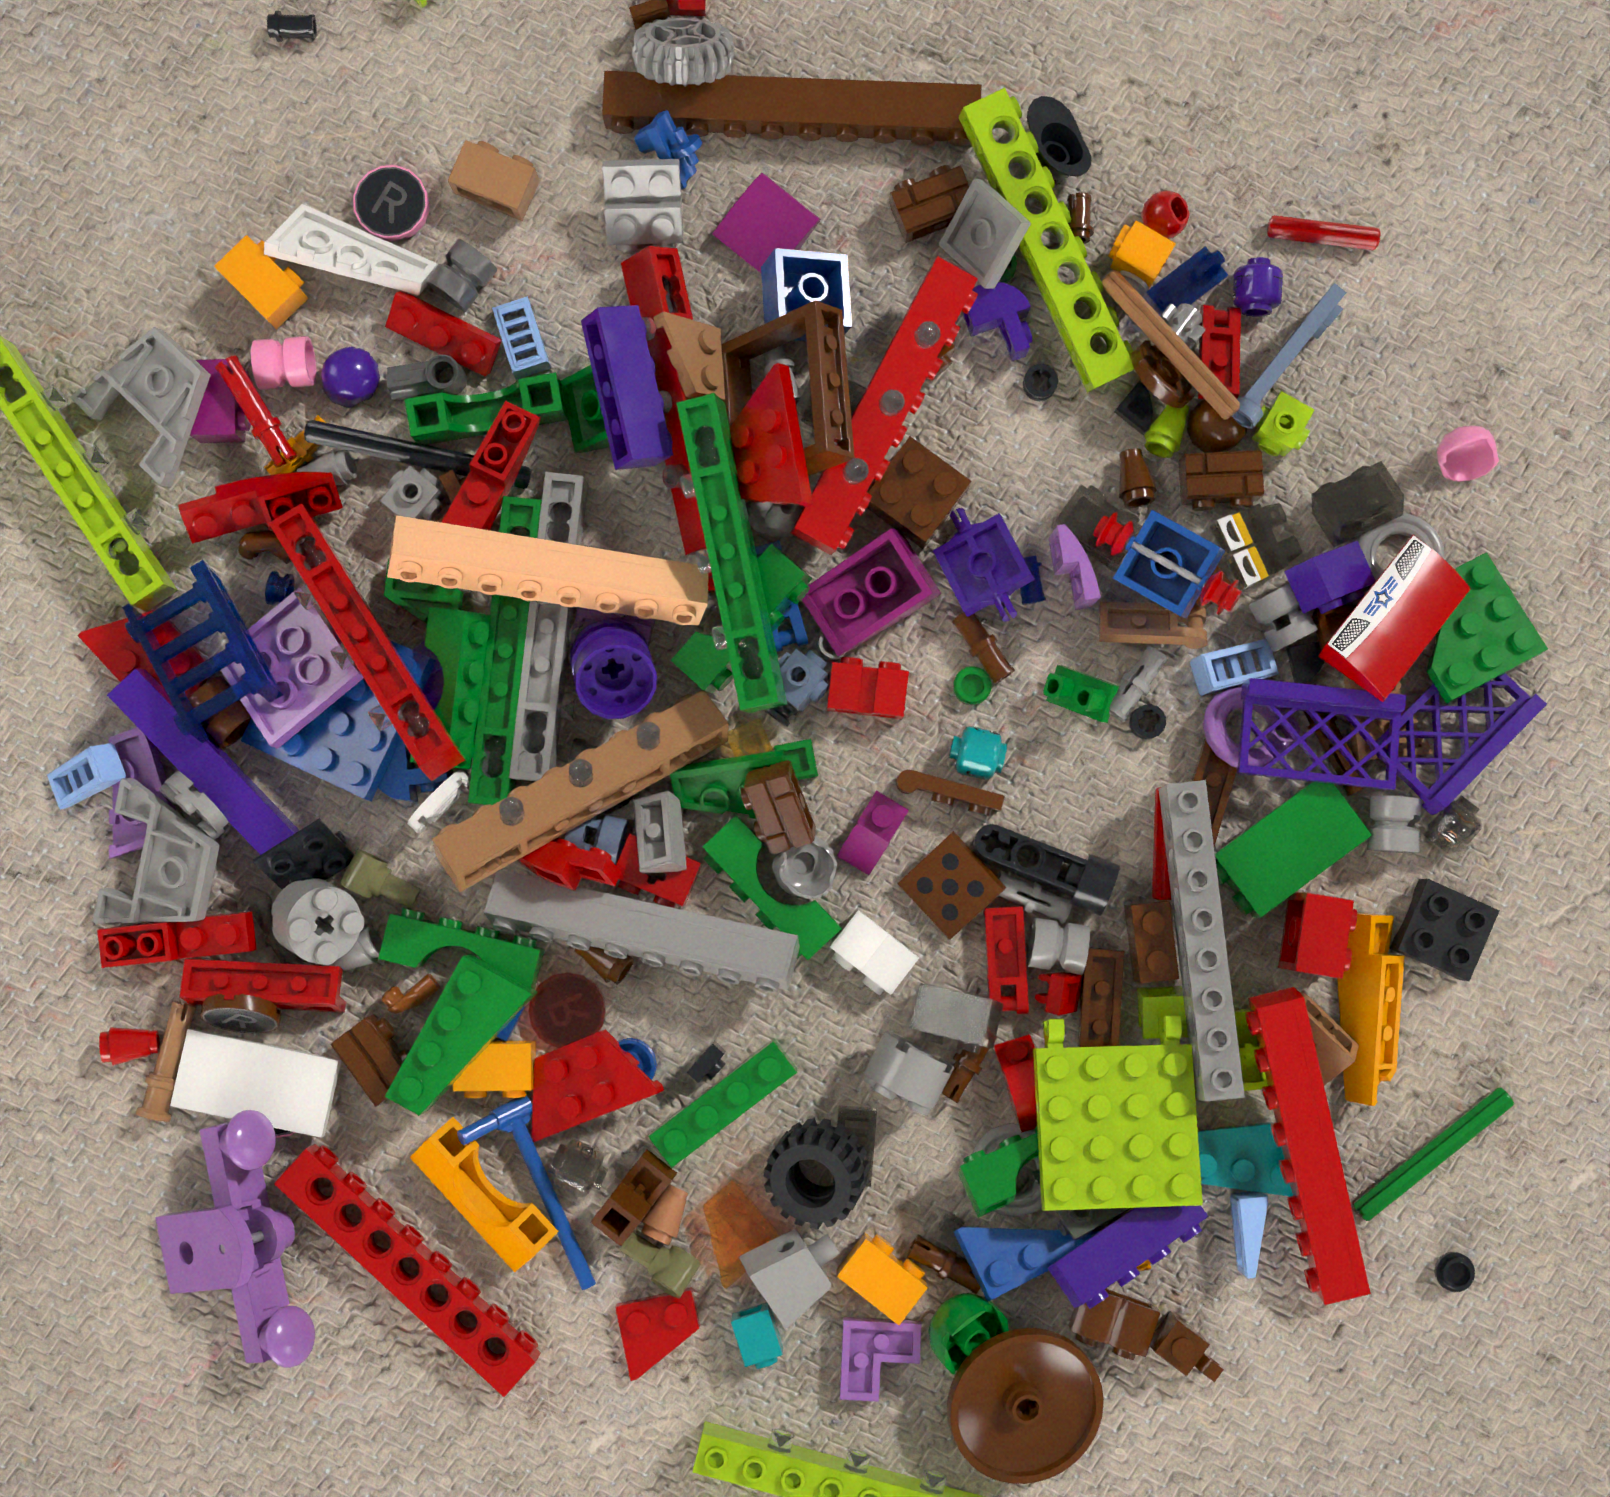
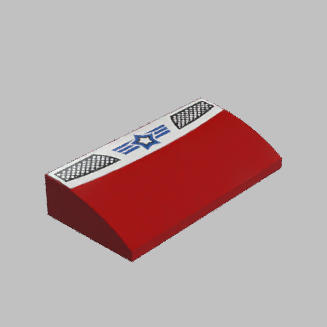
M1412 535L1327 642L1318 657L1384 702L1469 592L1470 587L1446 560L1426 543Z

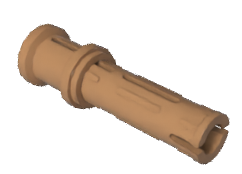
M172 1001L171 1003L172 1007L154 1072H149V1075H146L145 1083L148 1084L142 1107H138L136 1110V1115L143 1118L170 1122L172 1117L169 1109L187 1029H190L193 1015L197 1006L187 1003L181 1004L178 1001Z

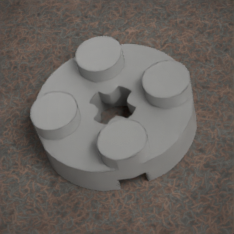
M176 771L159 788L160 792L173 805L178 804L185 811L182 816L210 838L216 840L230 828L227 825L229 822L204 793L200 794L194 788L189 790L188 788L194 783L184 774Z

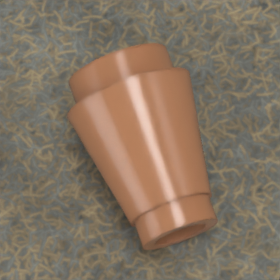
M669 1184L642 1220L645 1225L641 1233L666 1245H670L672 1238H677L686 1198L689 1193Z

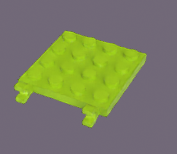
M1181 1016L1158 1018L1161 1045L1063 1048L1065 1036L1064 1019H1048L1043 1021L1045 1048L1033 1049L1042 1211L1203 1205L1192 1044H1180L1182 1033Z

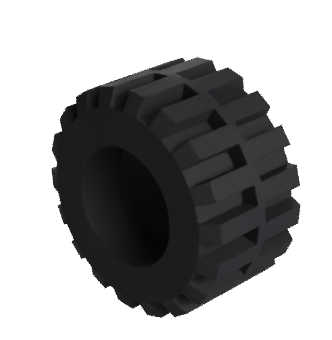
M815 1118L807 1119L803 1126L800 1122L793 1125L789 1132L786 1131L767 1159L768 1164L764 1168L763 1177L768 1178L764 1184L766 1193H773L770 1202L774 1208L779 1205L783 1209L780 1214L787 1219L790 1215L796 1218L794 1223L796 1225L803 1226L805 1222H809L810 1228L819 1229L822 1222L825 1223L826 1227L835 1225L838 1219L843 1221L850 1211L854 1209L867 1184L869 1177L866 1175L870 1167L869 1161H864L867 1154L865 1147H857L856 1143L859 1138L854 1132L850 1136L844 1132L846 1126L839 1123L837 1127L831 1126V1120L824 1118L820 1124H817ZM810 1159L824 1164L833 1174L835 1184L820 1186L812 1183L803 1175L799 1161Z

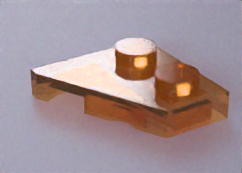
M733 1178L703 1203L706 1221L711 1234V1242L720 1271L721 1283L725 1289L746 1272L739 1259L741 1255L781 1236Z

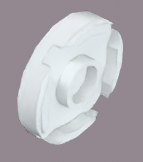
M463 768L453 773L419 806L407 824L417 833L425 831L426 827L423 822L435 823L461 797L460 785L470 786L471 776Z

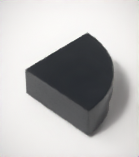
M1139 380L1114 413L1140 434L1144 435L1152 422L1153 407L1148 389Z
M1319 641L1286 649L1294 683L1302 684L1312 679L1325 663L1324 660L1318 657L1323 650L1320 649Z

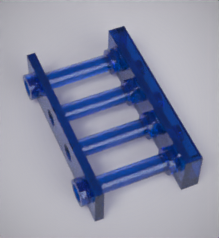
M201 560L190 567L196 579V582L192 583V589L146 616H143L130 604L122 608L129 620L125 623L128 633L136 643H141L177 712L173 716L177 727L185 736L190 734L201 743H204L209 738L201 722L250 693L253 695L259 693L270 703L283 696V693L218 573L204 560ZM201 601L209 603L213 611L208 614L209 618L163 646L159 645L152 631L153 629ZM217 631L220 634L223 632L226 634L229 640L225 644L226 649L176 677L168 660ZM233 662L242 664L246 673L241 675V681L193 709L184 691Z

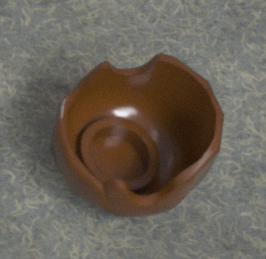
M1205 399L1200 401L1188 416L1187 433L1193 445L1204 453L1228 452L1238 445L1247 434L1248 428L1240 425L1232 416L1228 419H1223Z

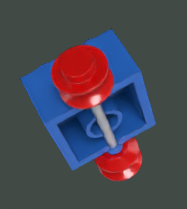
M1151 510L1137 537L1133 536V522L1129 521L1125 525H1121L1117 522L1118 513L1116 512L1110 518L1104 515L1097 524L1093 536L1098 538L1096 547H1100L1104 543L1109 544L1112 556L1123 552L1125 549L1128 550L1113 579L1184 618H1187L1199 596L1202 606L1209 602L1215 603L1218 615L1224 609L1230 612L1237 603L1242 593L1241 590L1237 589L1239 580L1228 584L1223 581V571L1212 575L1226 551L1216 544L1154 510Z

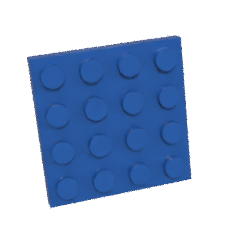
M391 641L423 691L436 660ZM363 678L278 749L268 744L252 718L241 742L372 802L401 737Z

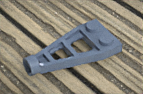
M1334 283L1244 397H1238L1237 400L1240 402V408L1232 417L1240 425L1249 429L1255 427L1263 417V411L1260 408L1262 398L1312 336L1318 339L1343 310L1338 303L1347 292Z

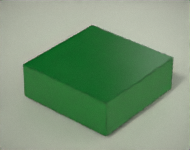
M811 739L774 746L775 751L784 750L785 759L791 761L798 781L818 777Z

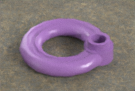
M1242 686L1231 687L1215 695L1205 709L1203 720L1206 741L1217 757L1236 768L1238 766L1239 745L1228 735L1226 719L1232 711L1243 708V699H1241ZM1253 706L1252 710L1258 712L1268 724L1266 729L1277 721L1267 707ZM1278 709L1282 715L1287 713L1284 709ZM1289 716L1286 720L1300 735L1299 723L1295 718ZM1281 724L1266 735L1279 754L1295 741ZM1275 730L1281 731L1285 738L1280 737ZM1264 745L1259 748L1249 749L1248 765L1264 767L1274 759Z

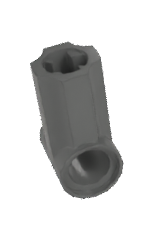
M437 355L429 361L387 367L386 380L391 399L396 402L442 392L457 395L464 390L467 384V374L452 357ZM446 368H453L454 375L452 379L447 383H440V373Z

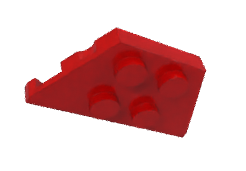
M776 363L729 428L741 499L752 502H771L784 505L796 504L810 507L813 505L790 370L789 366Z
M158 609L84 630L77 635L120 682L134 669H145L183 709L190 696L206 683L212 668L208 660L172 621Z
M606 1029L534 1058L533 1142L539 1141L664 1091V1087L658 1080L652 1081L638 1067L640 1062L629 1052L622 1050L619 1042Z

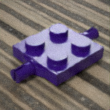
M963 508L956 509L962 520L961 522L953 510L949 516L958 533L949 542L934 549L933 552L963 612L968 617L989 605L995 604L1002 617V621H1010L1005 607L1014 619L1017 616V611H1015L1008 596L1015 590L1034 581L1035 578L1003 517L998 513L982 523L971 525Z

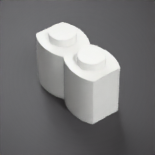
M860 910L856 912L830 946L835 951L831 958L849 972L853 967L860 970L866 975L862 982L878 995H881L884 990L891 995L919 959L915 953Z

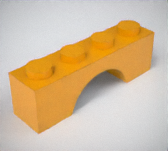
M452 1117L432 1134L410 1156V1159L505 1263L516 1272L533 1258L559 1231L533 1203L513 1201L501 1194L489 1182L480 1166L478 1158L479 1144L474 1140L466 1145H462L458 1139L457 1131L463 1129V1127Z

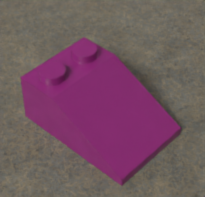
M891 528L809 584L810 589L802 601L839 657L911 615L942 593L902 531Z

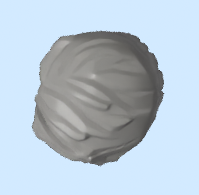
M752 501L746 503L750 527L762 535L767 534L777 537L792 536L790 532L804 506L796 504L784 505Z
M815 836V840L811 844L797 848L792 847L790 850L778 853L773 860L772 868L779 886L786 893L796 898L817 899L828 894V891L833 888L837 862L833 855V849L829 847L828 843Z

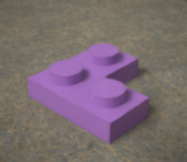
M843 1317L840 1400L879 1402L881 1362L920 1364L921 1321L903 1320L900 1325H897L891 1319Z

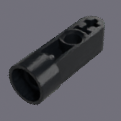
M995 824L985 825L979 829L973 841V852L982 862L1071 896V905L1099 916L1103 914L1120 871V865L1095 855L1088 854L1087 858L1083 859ZM990 835L997 838L996 844L1007 849L1009 842L1015 843L1009 854L1008 861L1003 859L1006 853L1005 850L994 848L992 853L985 851L986 844L981 839L988 840ZM1021 849L1032 850L1037 856V864L1031 868L1021 866L1017 860V852ZM1064 862L1069 864L1063 882L1056 879Z

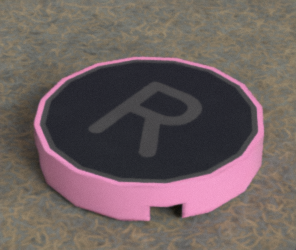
M397 165L380 166L368 172L359 181L353 196L354 212L361 226L368 233L388 242H396V240L414 236L424 226L430 211L428 194L422 181L409 169Z

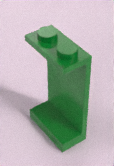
M1305 782L1303 789L1219 851H1214L1218 882L1222 885L1227 882L1235 893L1231 898L1242 914L1246 916L1250 913L1252 917H1263L1372 836L1334 784Z

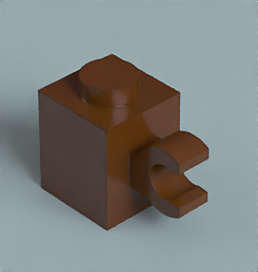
M1169 1311L1153 1334L1150 1343L1152 1350L1186 1377L1195 1366L1201 1373L1215 1382L1224 1370L1219 1366V1363L1204 1353L1210 1345L1206 1339L1194 1328Z

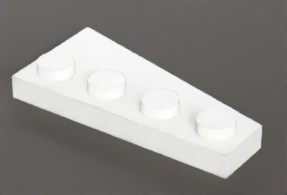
M301 204L264 242V255L420 295L428 286L426 280L438 266L437 263L304 204Z

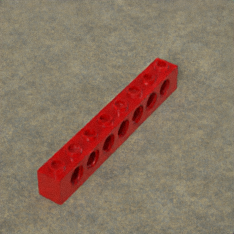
M316 1144L307 1147L277 1179L274 1185L498 1393L505 1397L539 1358L541 1352L536 1349L538 1347L536 1340L526 1331L521 1330L518 1332L509 1324L510 1318L501 1307L494 1303L490 1306L479 1296L481 1291L473 1281L467 1277L461 1279L450 1269L452 1263L445 1255L439 1251L432 1252L422 1243L424 1238L417 1229L409 1224L405 1226L394 1217L395 1210L390 1204L381 1198L374 1199L365 1190L367 1185L357 1174L353 1172L347 1174L337 1164L339 1159L329 1148L323 1145L318 1147ZM320 1177L327 1178L332 1182L334 1188L332 1196H325L319 1191L318 1180ZM348 1204H355L361 1209V1222H353L347 1217L346 1207ZM381 1230L389 1235L391 1239L390 1248L384 1249L376 1244L374 1240L375 1231ZM404 1257H412L418 1262L419 1274L411 1275L404 1270L402 1265ZM431 1285H443L448 1291V1300H436L431 1294ZM468 1310L474 1313L477 1318V1326H464L459 1319L460 1311ZM491 1337L502 1339L506 1345V1352L502 1354L492 1352L488 1347V1339Z

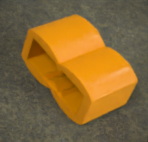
M1137 220L1132 227L1125 224L1108 254V257L1113 259L1110 268L1119 272L1122 270L1128 271L1136 275L1150 289L1176 243Z

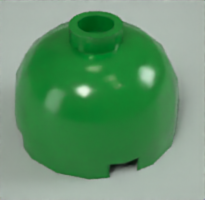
M963 1293L951 1297L938 1307L931 1319L928 1331L931 1349L947 1370L955 1375V1371L959 1369L972 1351L988 1339L1009 1331L1008 1319L991 1301H987L983 1296Z

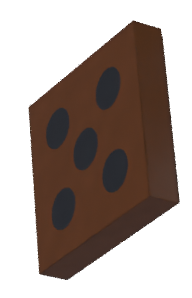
M954 831L897 883L949 940L1007 888Z

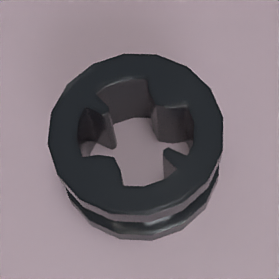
M1036 364L1029 368L1023 380V390L1027 397L1039 402L1049 399L1054 394L1058 385L1057 373L1046 364ZM1038 374V378H1040L1043 374L1048 377L1049 380L1046 384L1048 390L1043 391L1042 387H1040L1039 391L1035 390L1032 387L1035 381L1032 376Z
M788 702V705L763 710L786 727L790 724L789 717L791 715L796 716L798 710Z
M1145 704L1135 709L1131 714L1129 726L1132 733L1137 737L1152 739L1164 731L1166 716L1158 706ZM1143 712H1151L1149 717L1156 716L1157 724L1152 726V732H1145L1146 727L1140 728L1138 725V720L1144 717Z

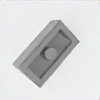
M669 791L633 800L639 872L658 873L686 870L680 800Z

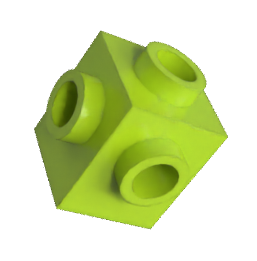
M1281 391L1272 400L1269 407L1264 404L1262 405L1263 417L1255 425L1257 429L1251 439L1259 443L1258 447L1263 452L1271 456L1281 455L1285 457L1293 448L1299 450L1306 441L1310 430L1305 428L1315 409Z

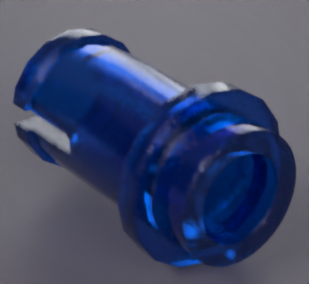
M1036 555L1024 557L1035 580L1020 588L1022 605L1045 601L1046 598L1043 593L1039 572L1042 562L1037 561Z

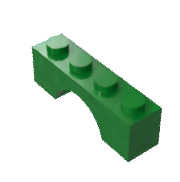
M556 372L521 378L506 388L483 394L451 395L442 392L404 399L410 436L416 443L426 445L486 435L505 401L539 416V425L568 420L562 383Z
M770 544L757 560L773 632L783 622L785 616L782 613L791 603L797 604L808 593L810 587L807 584L812 580V577L778 547ZM695 631L671 659L680 670L706 692L714 693L716 689L722 691L733 679L725 635L711 636Z
M429 607L424 646L437 656L444 676L443 693L434 711L465 761L454 768L471 769L475 751L477 719L480 711L479 702L484 676L487 640L489 637L490 615L465 610ZM411 755L410 762H415L414 758Z
M737 815L734 816L702 846L707 852L703 859L718 875L724 870L734 882L729 887L744 903L750 898L760 910L755 915L768 929L773 930L777 927L781 932L798 935L800 948L797 959L803 955L809 960L842 928L816 900L800 905H790L777 901L764 890L757 873V860L763 843Z
M403 907L401 914H389L378 959L418 968L423 967L427 960L438 950L447 946H459L472 951L482 961L533 989L536 988L545 952L544 948L536 947V939L514 935V939L511 941L499 938L500 931L483 926H477L476 932L462 929V921L447 917H440L437 923L425 920V912Z
M773 1038L717 1084L652 1130L648 1137L670 1167L673 1168L797 1073L798 1068L777 1040Z
M1037 1127L1034 1129L1035 1134L1023 1139H1021L1020 1135L1012 1136L999 1143L1000 1149L986 1154L984 1150H981L963 1159L964 1164L959 1167L958 1175L978 1218L1014 1202L1017 1175L1027 1163L1039 1157Z

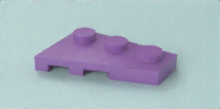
M136 727L109 737V743L114 744L126 773L125 778L136 779L176 810V806L169 802L159 790L167 778L157 747L147 736ZM120 781L112 785L113 809L109 810V824H113V845H109V859L118 858L143 849L147 830V823L114 812Z

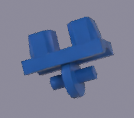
M668 110L658 113L649 125L641 128L634 137V141L639 151L643 154L656 151L659 159H679L682 190L687 186L686 181L697 171L694 165L699 160L695 151L702 146V141L699 135L687 136L683 127L676 128Z

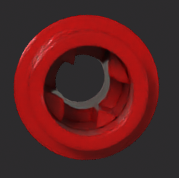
M110 1027L109 1031L100 1032L99 1049L102 1063L111 1062L114 1066L159 1053L160 1037L158 1030Z

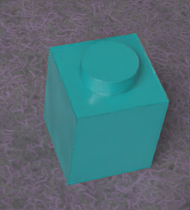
M765 1302L732 1313L731 1324L745 1367L755 1364L756 1369H761L775 1364L778 1361L777 1357L783 1355V1344L772 1309L768 1303Z

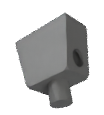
M791 1230L741 1255L739 1259L752 1282L786 1329L831 1288L832 1284L822 1266L840 1253L828 1234L808 1247L798 1231Z

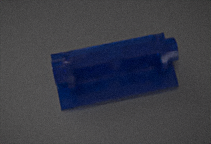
M1205 246L1151 287L1146 293L1162 313L1169 304H1173L1176 308L1182 303L1191 305L1229 276L1221 266L1225 262V258L1220 251L1210 252Z

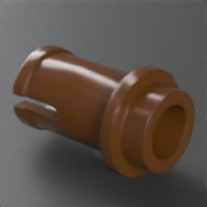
M1078 192L1076 193V200H1074V194H1070L1067 197L1068 211L1071 217V222L1068 224L1074 237L1079 236L1083 243L1086 244L1094 234V228L1090 226L1092 197L1088 193Z

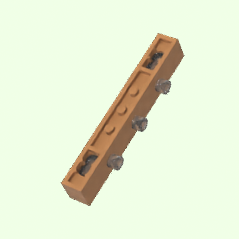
M701 690L694 695H684L675 702L674 706L661 713L654 712L648 715L636 727L628 731L622 730L615 733L608 742L596 749H586L574 761L561 768L554 767L548 770L536 782L528 786L515 788L508 794L507 798L494 805L482 806L474 812L472 817L459 824H450L444 827L436 837L432 838L436 857L458 891L461 892L728 742L729 723L705 691Z

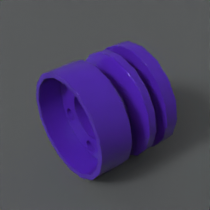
M601 620L588 625L576 636L570 649V666L574 677L575 689L581 704L592 714L606 719H624L639 713L650 703L656 691L657 673L645 637L635 626L621 620ZM614 658L615 663L608 664L607 660Z

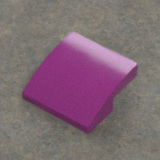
M760 173L732 206L712 235L761 273V266L775 248L800 250L821 219L767 175Z

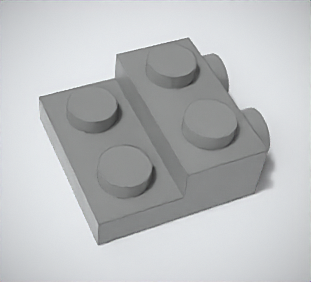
M679 159L603 161L607 245H616L617 250L630 252L638 249V244H653V246L675 248L676 243H683L684 228Z

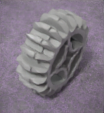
M667 17L666 20L656 19L653 23H646L636 30L634 44L632 45V58H634V66L637 67V72L644 75L648 80L655 79L659 84L666 82L670 83L671 86L675 84H683L685 87L687 84L699 86L702 82L712 83L715 79H721L725 77V74L731 72L733 57H735V45L733 44V36L730 34L729 29L722 27L718 22L711 23L708 19L699 20L696 17Z

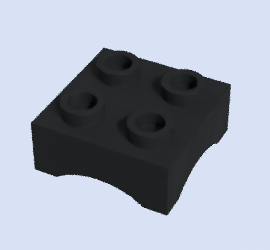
M1419 879L1408 912L1389 949L1429 965L1458 980L1470 982L1500 910L1430 879Z

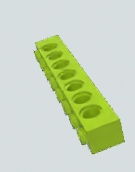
M1004 87L963 107L959 120L990 186L1031 222L1019 244V248L1088 393L1133 371L1134 367L1131 361L1133 349L1127 340L1122 341L1117 327L1120 325L1117 314L1112 306H1106L1101 295L1103 292L1102 282L1095 271L1090 272L1084 259L1087 257L1085 245L1079 236L1074 237L1068 224L1071 222L1070 213L1063 201H1057L1052 190L1055 187L1052 174L1046 166H1041L1036 153L1039 151L1037 142L1030 131L1025 132L1020 121V118H1022L1020 105L1014 96L1009 97ZM995 128L1006 130L1010 136V142L1006 144L998 143L993 138L992 130ZM1009 164H1021L1026 170V178H1014L1009 172ZM1025 199H1038L1042 204V213H1030L1025 206ZM1042 233H1053L1058 239V248H1046L1041 240ZM1059 267H1067L1073 271L1075 276L1073 284H1065L1060 281L1058 277ZM1082 301L1090 307L1091 315L1089 319H1081L1075 314V302ZM1092 336H1100L1105 340L1107 345L1105 354H1098L1092 350L1090 345Z

